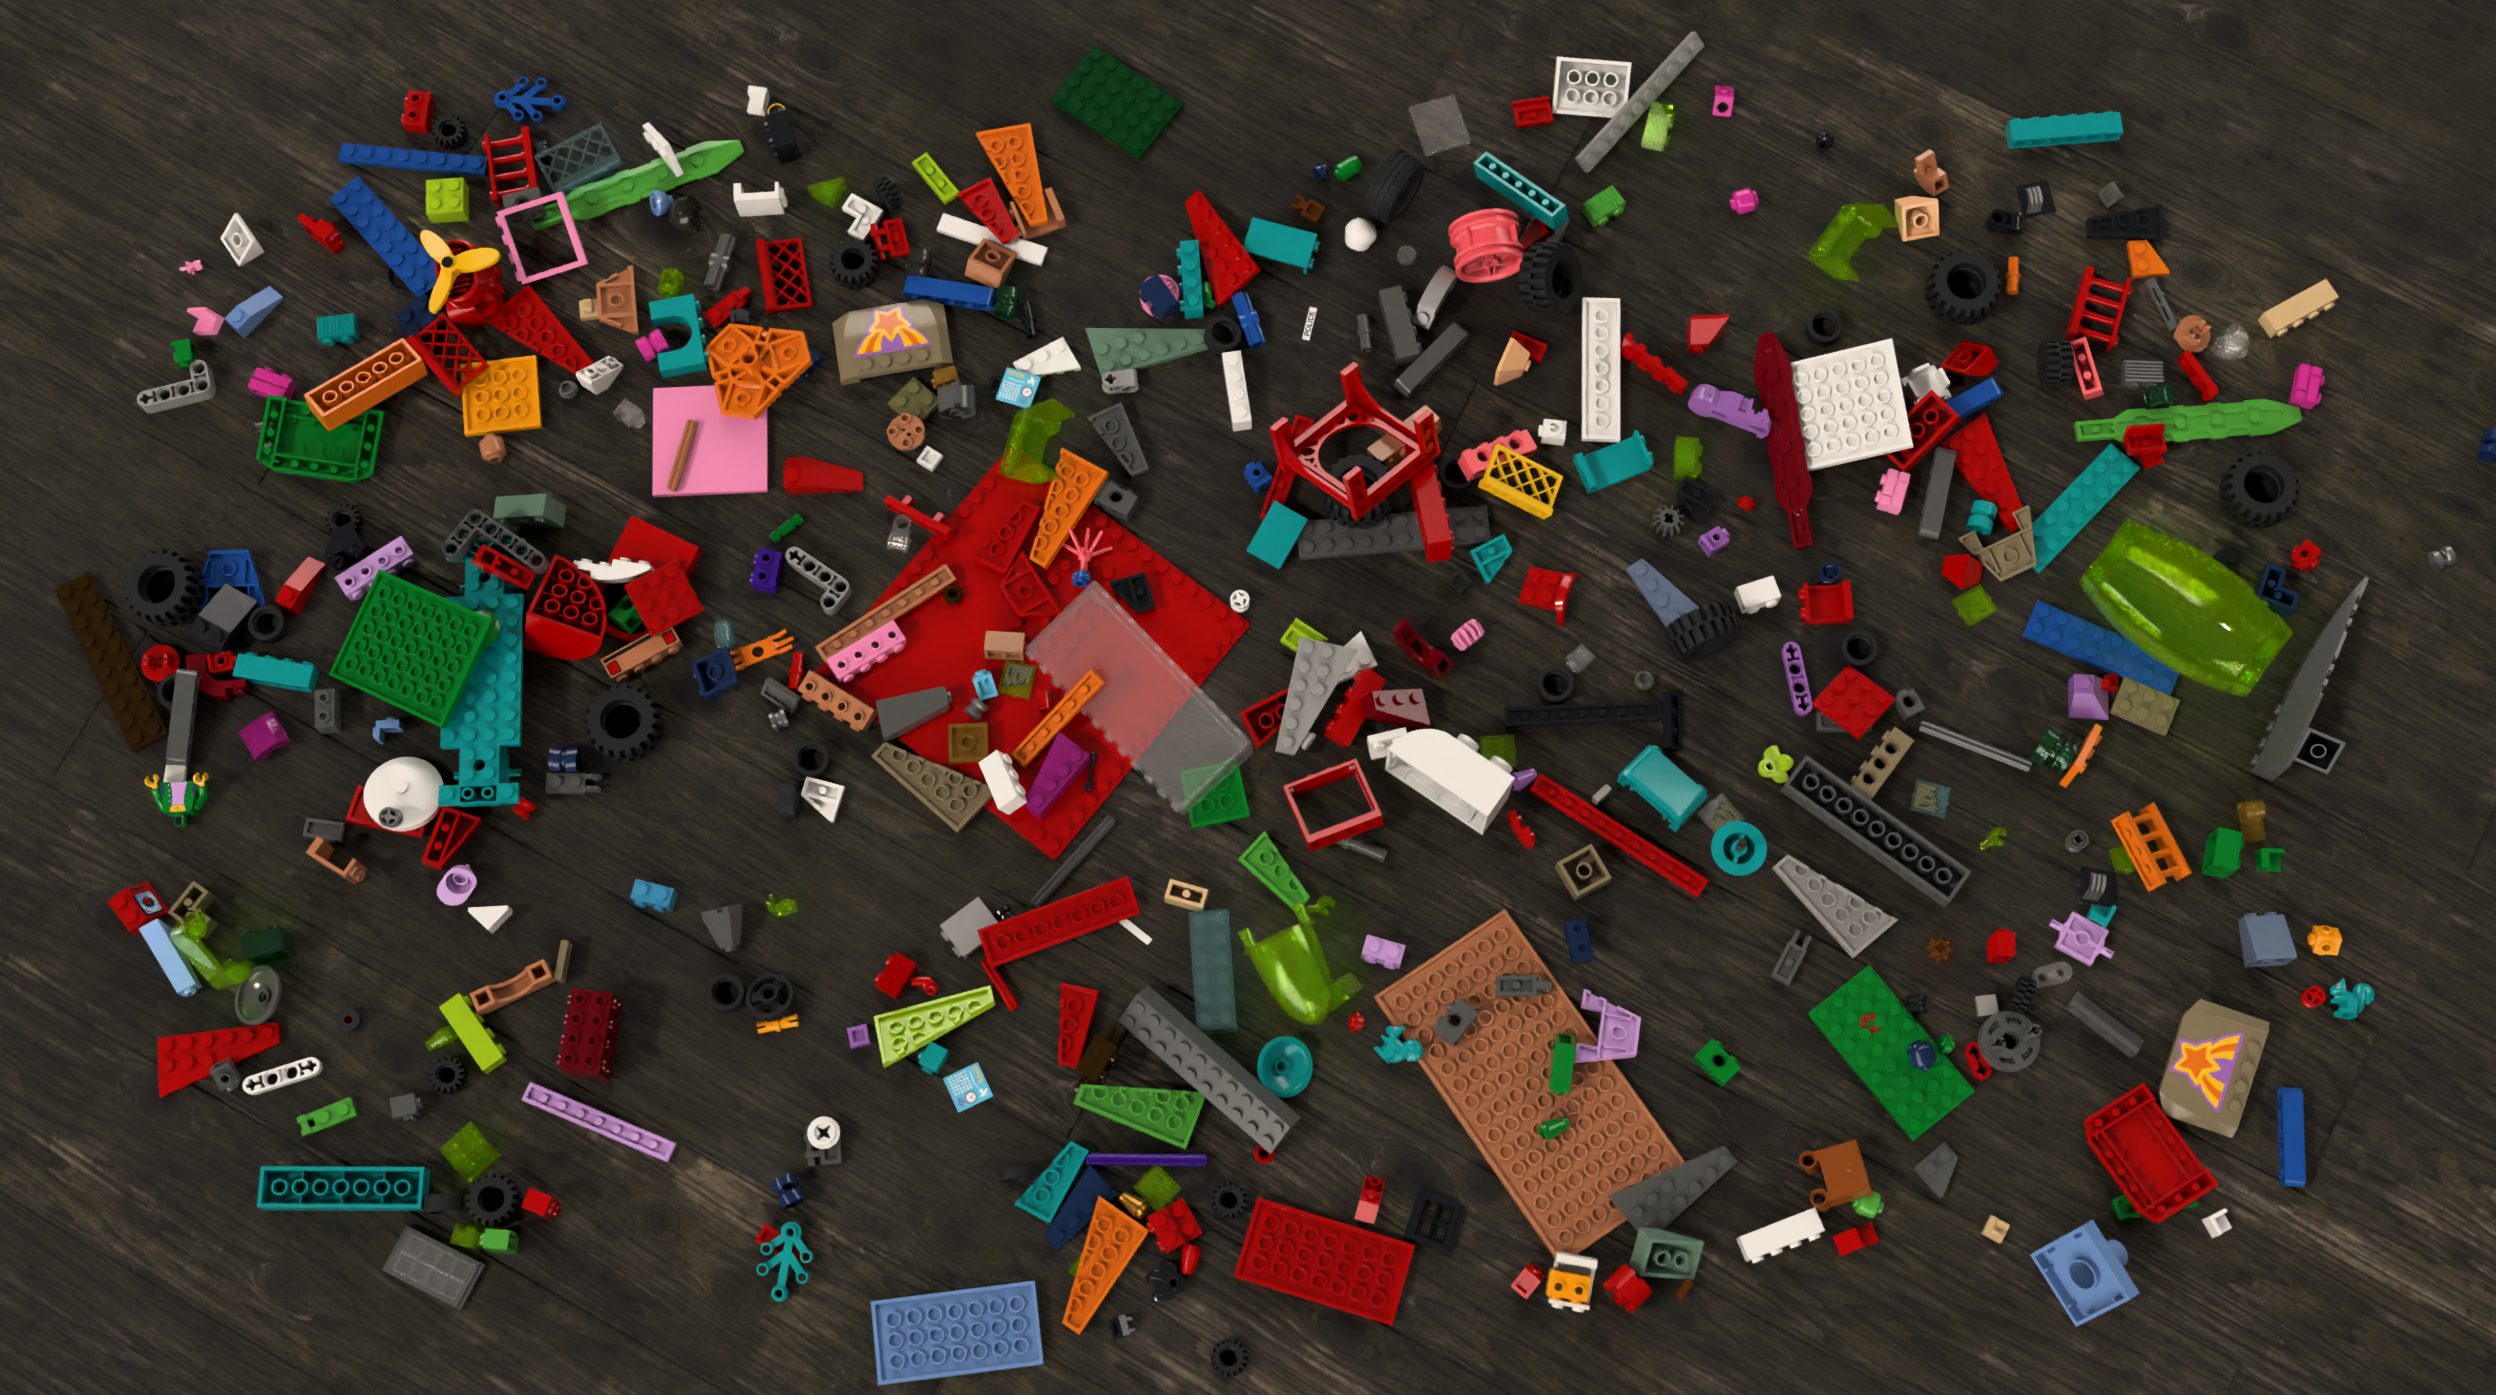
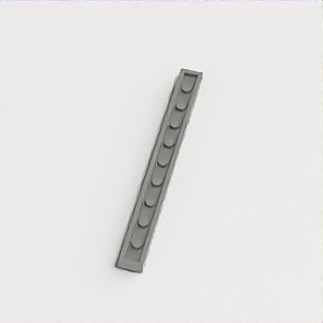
M1690 32L1579 153L1575 159L1584 172H1590L1705 46L1696 32Z

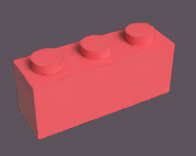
M2086 337L2071 341L2074 367L2085 401L2104 395Z

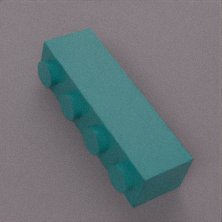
M246 652V654L238 653L232 676L236 679H246L249 683L314 693L320 671L311 662L303 661L301 664L295 663L294 660L284 658L282 661L276 660V657L265 655L264 657H258L257 654Z

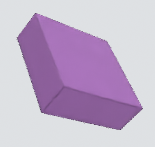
M867 1024L847 1028L851 1049L871 1044Z

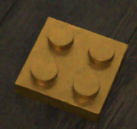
M987 722L948 724L949 764L979 763L989 756Z

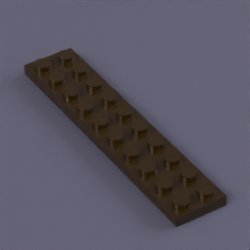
M89 571L54 589L132 752L136 753L169 736L167 726L93 574Z

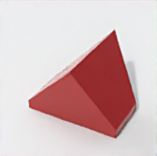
M1969 554L1945 556L1941 575L1963 590L1980 583L1983 564Z

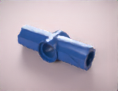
M1247 292L1236 293L1232 296V301L1237 312L1240 329L1244 331L1250 349L1260 348L1265 344V339L1260 329L1257 312L1255 309L1253 310Z

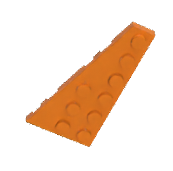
M1027 123L976 132L978 140L1030 227L1047 225L1048 219L1031 124Z
M1062 447L1059 463H1057L1055 468V477L1051 482L1044 506L1043 518L1039 523V532L1037 537H1035L1029 557L1032 562L1046 570L1069 537V528H1072V530L1075 528L1109 476L1107 471Z
M1098 1196L1062 1321L1064 1325L1080 1335L1149 1232L1148 1229L1100 1196Z

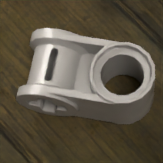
M1135 369L1108 371L1102 376V389L1107 394L1133 393L1139 389L1137 371Z

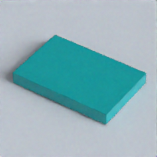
M1274 501L1246 551L1280 570L1308 519Z

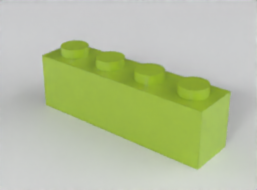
M458 993L439 1006V1008L481 1070L489 1074L507 1061L504 1055L507 1052L500 1043L496 1044L493 1039L496 1037L489 1027L485 1028L482 1023L485 1021L482 1015L474 1012L472 1009L474 1004L467 995L464 997Z

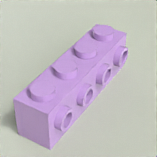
M400 536L334 578L352 602L362 598L364 593L369 591L378 569L396 576L399 571L411 567L418 559L407 542Z

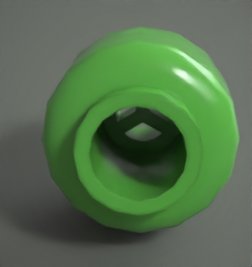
M1873 1191L1874 1195L1852 1201L1855 1213L1868 1218H1874L1877 1213L1881 1214L1884 1202L1881 1201V1195Z

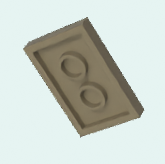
M2124 677L2109 713L2165 736L2180 700Z

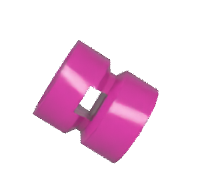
M659 329L649 333L648 338L643 336L635 341L646 362L655 359L657 353H664L670 350Z

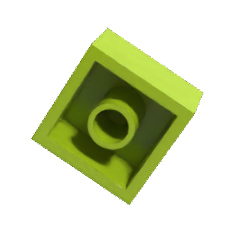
M463 177L426 180V215L432 224L469 221V187Z

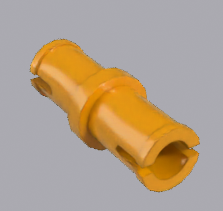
M798 1015L785 1016L772 1022L757 1021V1027L765 1026V1028L757 1029L758 1033L781 1032L782 1029L799 1027V1021L790 1022L791 1020L798 1019Z

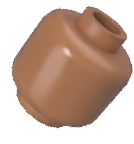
M487 434L479 442L482 458L488 461V463L501 462L506 456L504 440L500 436Z

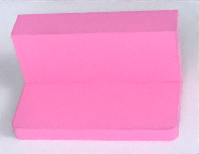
M207 307L187 309L188 313L198 318L192 331L198 336L218 334L225 318Z

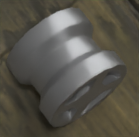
M973 697L970 700L971 704L965 707L964 712L974 720L980 721L983 712H987L989 708L983 702Z
M783 708L779 709L777 713H768L775 732L781 727L790 726Z
M385 807L379 813V821L383 826L396 828L402 823L403 814L398 809Z

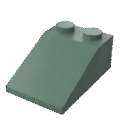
M1639 1227L1629 1265L1639 1276L1675 1279L1688 1278L1694 1280L1704 1242L1660 1229Z

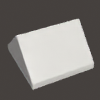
M235 213L220 239L238 266H243L265 251L241 216Z

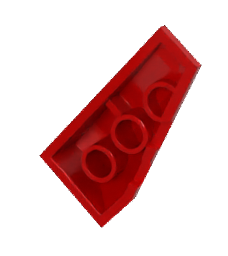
M788 457L784 465V489L787 495L863 491V472L808 457Z

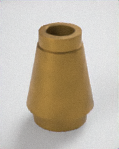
M1126 1191L1121 1194L1118 1200L1134 1218L1142 1219L1150 1207L1147 1201Z

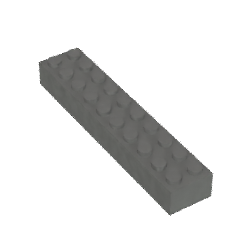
M1807 755L1780 791L1944 908L1950 903L1971 873L1969 869Z
M1149 985L1135 996L1118 1022L1270 1154L1282 1144L1301 1117Z

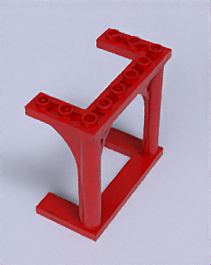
M1352 362L1340 372L1345 401L1295 440L1292 436L1289 420L1285 417H1282L1269 429L1279 467L1284 471L1288 468L1292 469L1348 507L1352 517L1359 520L1437 457L1441 451L1433 412L1427 409L1413 420L1415 429L1408 426L1384 410L1371 397L1363 385L1359 365ZM1356 414L1358 415V418L1355 421H1350L1352 417H1354ZM1355 426H1371L1381 429L1414 451L1368 489H1366L1362 469L1358 466H1355L1342 477L1343 484L1328 474L1319 463V453L1324 443L1337 432ZM1314 451L1312 455L1305 456L1308 452Z

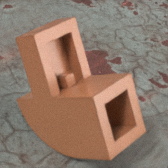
M1929 149L1915 158L1916 169L1913 170L1915 178L1927 193L1934 197L1949 188L1946 172L1937 167L1935 153Z

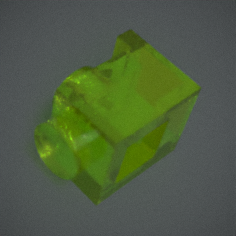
M662 269L657 288L660 296L667 298L680 297L679 294L684 277L678 269Z
M456 1223L450 1243L460 1247L479 1250L482 1233L477 1232L478 1228L465 1227Z

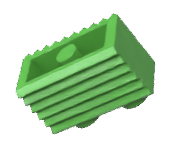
M1611 185L1598 195L1584 202L1581 212L1593 227L1597 225L1603 226L1609 221L1611 216H1619L1624 211L1626 201L1615 187Z
M486 1228L485 1233L481 1235L480 1243L485 1250L492 1253L515 1255L518 1249L519 1234L510 1230Z

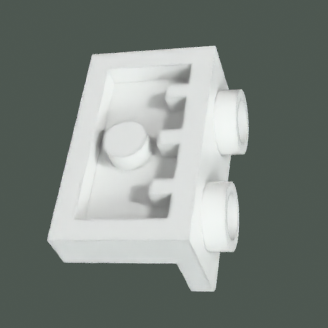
M1406 727L1367 736V746L1371 760L1387 757V750L1391 744L1407 733Z

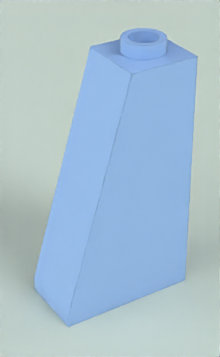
M155 919L139 928L176 992L183 997L195 994L197 989L202 986L171 926L159 919Z

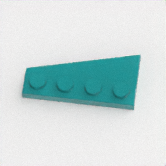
M1071 1141L1014 1205L1051 1224L1089 1150Z

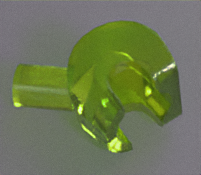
M2001 827L1990 830L1987 833L1986 840L1979 843L1980 848L1985 850L1990 846L2002 847L2004 841L2000 840L1998 836L2006 835L2007 830Z
M1322 896L1317 904L1307 906L1308 914L1320 912L1323 915L1329 916L1330 911L1326 909V906L1331 905L1335 907L1336 902L1329 896Z

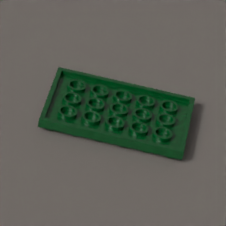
M1095 45L1050 99L1051 103L1102 137L1108 139L1138 161L1141 160L1183 108V103Z

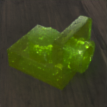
M2124 846L2108 851L2116 874L2123 872L2125 875L2136 871Z
M773 894L768 895L770 900L766 901L769 913L772 912L775 917L799 912L795 900L783 899L779 901V904H776Z

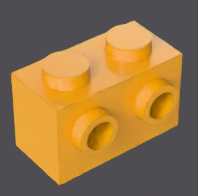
M1549 1268L1545 1293L1552 1300L1562 1301V1298L1570 1299V1303L1582 1305V1301L1588 1302L1592 1277L1588 1274Z

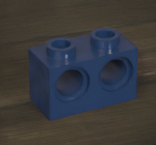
M1585 918L1565 922L1563 928L1572 965L1591 962L1594 955Z

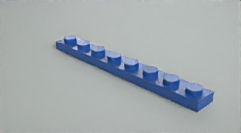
M342 143L339 155L340 163L480 177H486L488 170V159L482 156Z

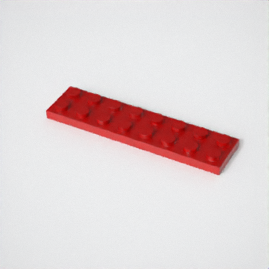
M1125 876L980 928L977 932L989 967L992 968L1141 914L1129 878Z

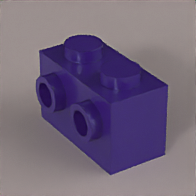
M759 549L758 555L755 554V570L750 575V584L754 591L778 593L785 559L782 552Z

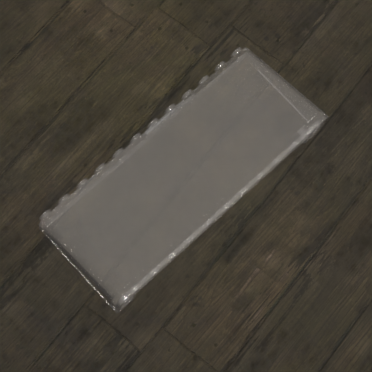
M1095 580L1025 647L1027 657L1031 661L1036 660L1038 662V668L1045 675L1049 674L1053 678L1051 679L1052 683L1058 689L1061 687L1065 691V696L1090 669H1093L1106 682L1080 712L1092 719L1090 721L1097 730L1100 728L1105 733L1103 736L1109 743L1114 742L1118 746L1117 751L1123 757L1127 756L1131 760V766L1136 771L1140 770L1144 774L1143 778L1149 785L1154 784L1158 788L1156 790L1163 799L1167 798L1171 802L1169 805L1176 813L1180 811L1184 816L1253 754V745L1247 736Z

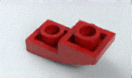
M1516 810L1508 811L1507 819L1515 836L1526 849L1533 850L1534 843H1536L1534 832H1530L1529 826L1521 828L1523 821L1521 815H1517Z

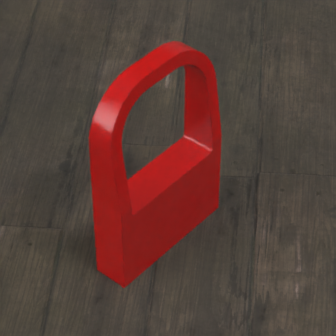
M631 515L607 563H610L612 566L613 559L620 560V557L631 559L633 563H638L639 561L649 562L656 570L677 559L689 581L704 551ZM596 583L602 596L605 594L610 583ZM606 624L605 632L630 643L649 633L646 629L641 633L630 635Z

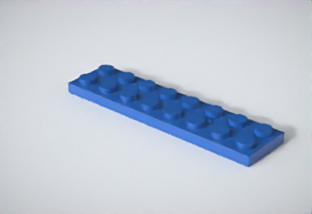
M359 176L329 198L331 203L417 298L424 294L428 296L432 293L437 281L435 260Z
M2038 600L2035 602L2022 634L2025 638L2108 673H2117L2118 677L2122 679L2127 677L2171 696L2183 665V661Z

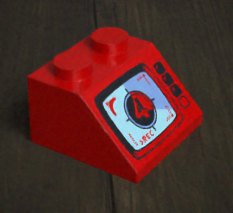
M148 881L125 888L107 901L127 930L137 937L141 934L139 928L155 919L161 920L169 914L167 913L169 909Z

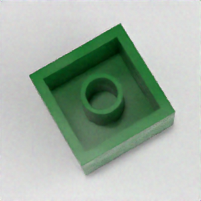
M2218 827L2207 836L2201 874L2226 879L2239 870L2241 865L2239 853L2244 846L2243 832Z

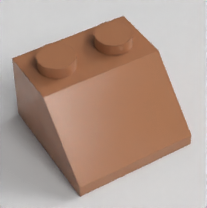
M983 238L968 258L965 276L999 290L1007 279L1017 253Z

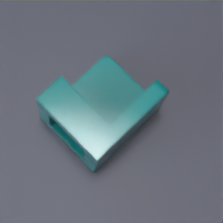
M2092 905L2085 918L2106 928L2117 907L2115 905L2110 908Z

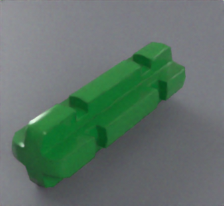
M798 513L793 515L792 519L784 522L777 528V531L774 530L770 533L771 540L774 543H778L782 536L785 537L796 528V525L799 526L804 522L802 516Z

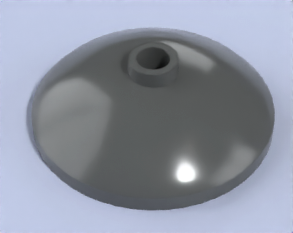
M264 965L257 966L251 969L241 980L235 995V1011L243 1023L259 1025L265 1022L277 1009L281 999L282 985L276 970Z

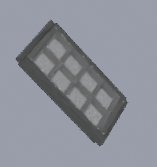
M406 1225L382 1270L462 1310L485 1265Z

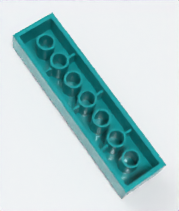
M261 1166L257 1208L262 1210L424 1211V1197L429 1195L431 1170L425 1167Z

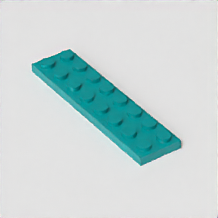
M2112 443L2032 524L2037 566L2032 569L2038 574L2139 471L2140 467Z

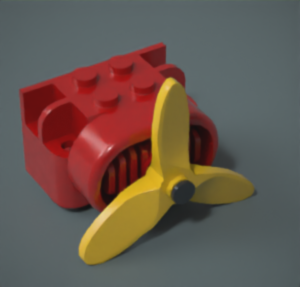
M423 230L420 234V239L425 250L435 260L437 280L429 301L430 312L433 314L437 313L446 303L449 318L463 330L504 320V288L501 284L502 271L499 267L501 254L496 249L487 248L486 246L475 247L463 239H455L445 243L435 233Z

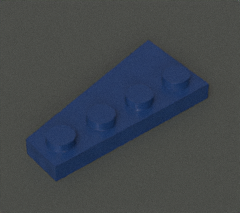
M1091 1165L1088 1166L1044 1234V1238L1057 1252L1092 1220L1098 1196L1109 1203L1117 1196V1193Z

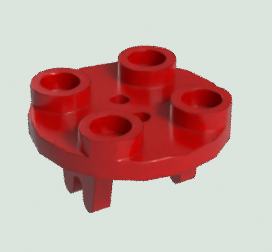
M162 644L147 650L141 661L144 675L149 680L160 683L168 675L176 673L181 665L179 653L169 645Z

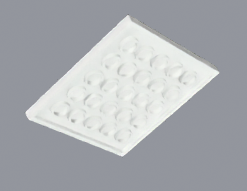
M1892 338L1791 362L1795 399L1798 402L1800 412V427L1806 445L1805 455L1808 472L1914 447Z

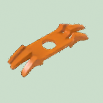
M786 629L775 635L768 636L764 640L730 651L732 657L738 656L733 659L734 665H737L735 666L736 671L743 670L747 666L776 655H782L793 648L792 644H788L794 640L793 636L774 642L787 634ZM756 647L763 648V655L755 657L752 653L753 649Z

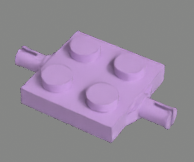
M2071 912L2067 922L2064 924L2054 919L2049 924L2050 927L2059 931L2054 948L2088 966L2093 964L2098 954L2101 953L2111 959L2115 952L2104 947L2105 938L2109 930L2075 912Z

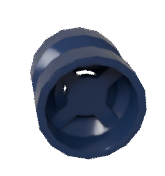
M1834 562L1825 563L1818 573L1819 582L1822 585L1835 584L1840 575L1839 566Z

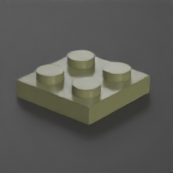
M913 377L888 402V406L899 416L902 413H909L918 417L923 423L938 407V397Z

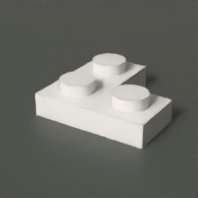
M851 193L842 207L844 212L856 218L849 228L848 234L858 238L860 241L862 239L867 240L871 232L870 224L878 223L884 214L882 209Z

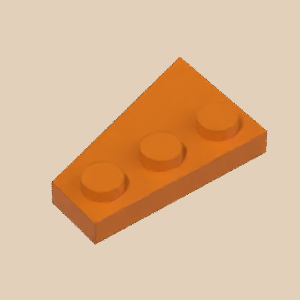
M2095 724L2088 733L2076 757L2067 770L2069 771L2059 783L2061 786L2066 788L2078 772L2082 773L2088 764L2085 760H2089L2095 750L2092 747L2093 745L2097 746L2102 736L2099 734L2103 727Z

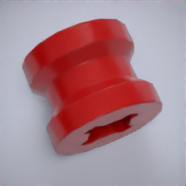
M520 797V804L513 807L512 811L520 817L529 820L531 817L530 813L537 806Z
M2318 986L2307 988L2300 996L2302 1004L2307 1008H2315L2321 1005L2326 998L2325 992Z

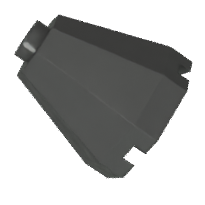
M743 903L701 912L702 919L720 949L725 948V952L736 950V945L741 944L744 917Z

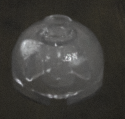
M2238 323L2232 324L2224 330L2226 334L2223 337L2219 335L2211 347L2212 353L2224 361L2242 359L2248 353L2247 348L2250 344L2248 332Z

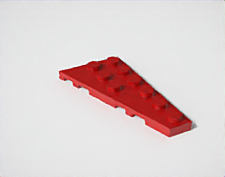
M270 1023L157 1038L159 1098L167 1097L170 1093L177 1090L180 1091L196 1081L212 1076L209 1072L211 1065L231 1057L234 1064L245 1061L246 1058L281 1044V1024Z

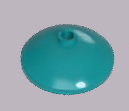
M1281 1036L1272 1039L1263 1047L1257 1062L1259 1080L1277 1097L1286 1098L1299 1094L1308 1085L1312 1076L1313 1062L1311 1054L1306 1045L1294 1037Z

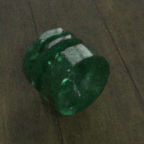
M2051 724L2037 743L2029 759L2039 766L2046 760L2050 761L2047 770L2050 772L2056 765L2057 768L2054 775L2059 777L2075 759L2081 742L2076 739L2069 746L2072 736L2069 735L2064 741H2061L2060 738L2063 731Z

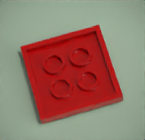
M677 559L624 585L628 596L651 637L704 612V608Z
M1848 664L1813 701L1812 706L1860 740L1891 707L1896 698Z

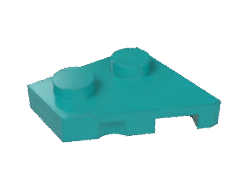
M1502 534L1469 552L1486 585L1491 582L1513 550L1505 535Z

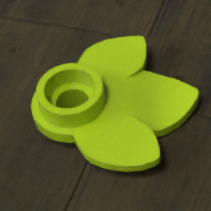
M1773 745L1764 751L1763 759L1758 764V772L1763 777H1771L1777 783H1786L1789 779L1786 771L1792 768L1794 760L1789 755H1780L1778 746Z

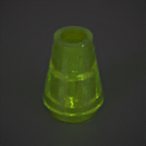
M450 1025L442 1026L425 1041V1045L432 1052L433 1050L453 1044L454 1040L457 1039V1035Z

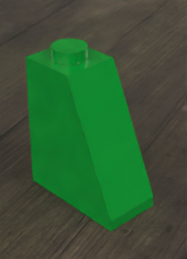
M1554 1033L1549 1090H1552L1555 1094L1570 1093L1576 1050L1574 1035Z

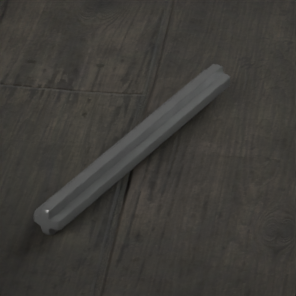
M1922 720L1919 725V730L2021 770L2028 772L2032 767L2033 762L2031 760L1926 720Z
M1107 815L1031 899V903L1035 907L1039 908L1114 826L1116 823L1114 818Z

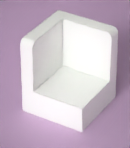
M749 85L747 91L750 98L747 108L748 114L765 116L770 98L767 88Z
M2226 1208L2202 1219L2212 1238L2232 1229L2224 1215L2228 1212Z

